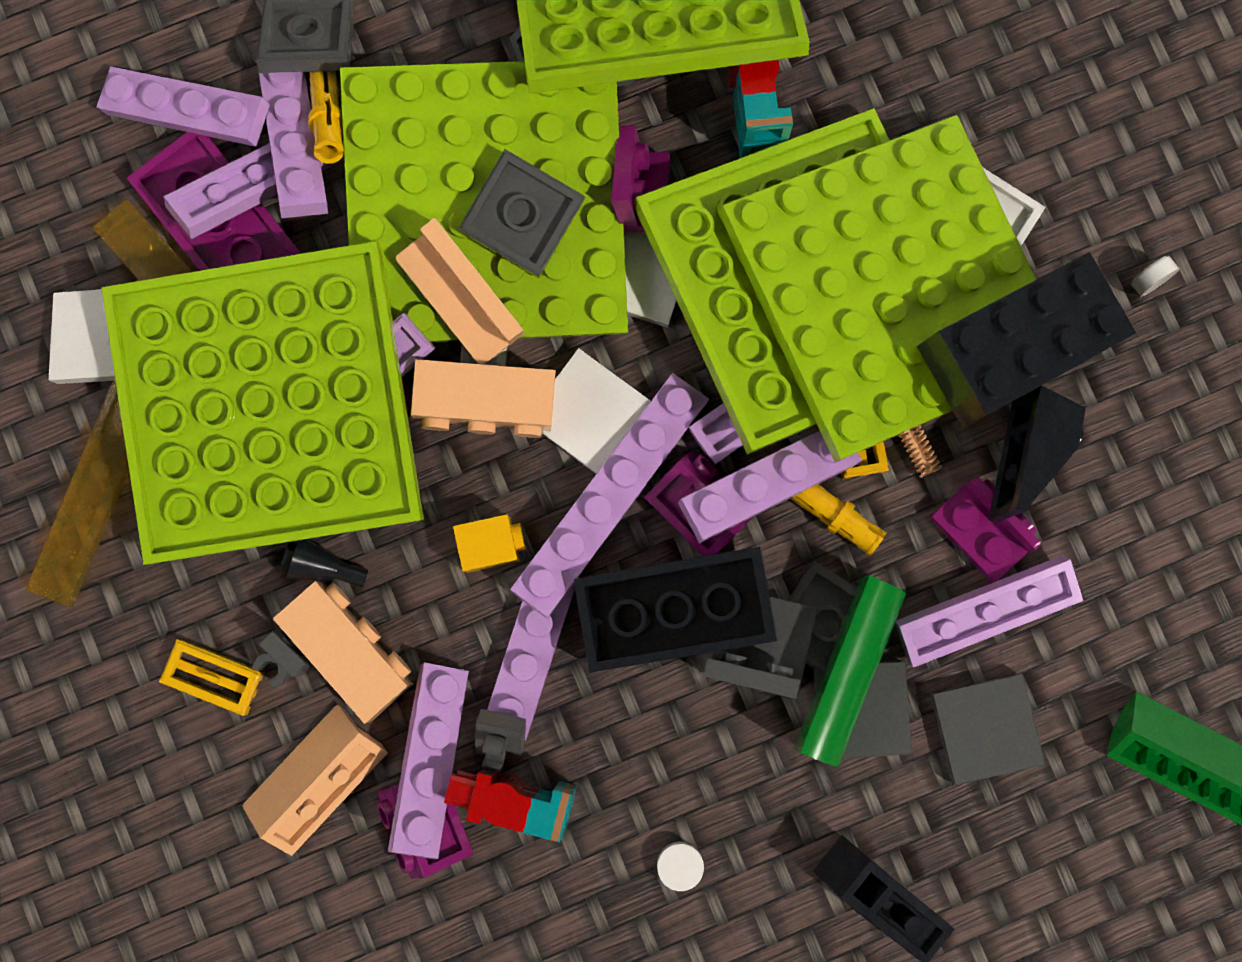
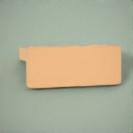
M434 217L420 228L423 235L396 256V261L478 364L485 365L525 334L524 330Z
M336 705L244 802L243 809L261 839L292 856L388 752L379 741L358 728L344 708Z

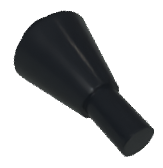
M309 539L299 540L298 543L288 542L281 563L282 568L289 570L287 579L326 581L337 579L363 587L368 574L367 569L341 562L340 558Z

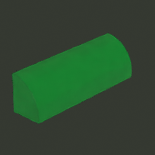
M871 575L861 577L794 749L799 753L839 767L905 599L906 592Z
M1136 691L1123 708L1114 725L1106 756L1242 826V745Z

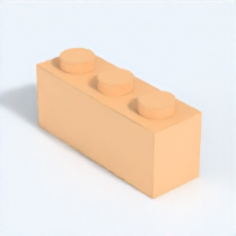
M415 359L411 416L414 421L422 422L421 428L426 430L448 431L449 424L468 425V432L495 434L496 427L513 428L515 436L540 438L542 431H551L556 370Z
M315 581L278 613L273 620L364 724L369 723L413 685L407 677L412 671L397 653L393 651L388 655L376 642L381 638L379 632L366 618L362 617L358 621L346 608L351 603L350 599L335 583L332 582L327 586L325 582Z

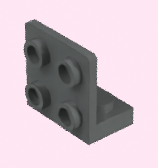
M771 597L778 641L713 652L712 658H707L703 676L798 699L817 609L812 606Z

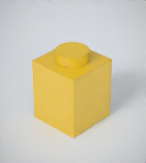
M508 514L453 526L462 572L465 573L520 562L518 551L526 550L521 524H512L511 517Z

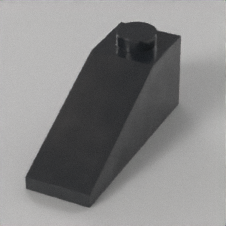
M1042 385L1012 401L988 518L989 521L996 524L1025 512L1079 448V443L1084 434L1082 426L1085 407Z
M843 835L840 836L813 870L841 899L921 962H929L955 930Z

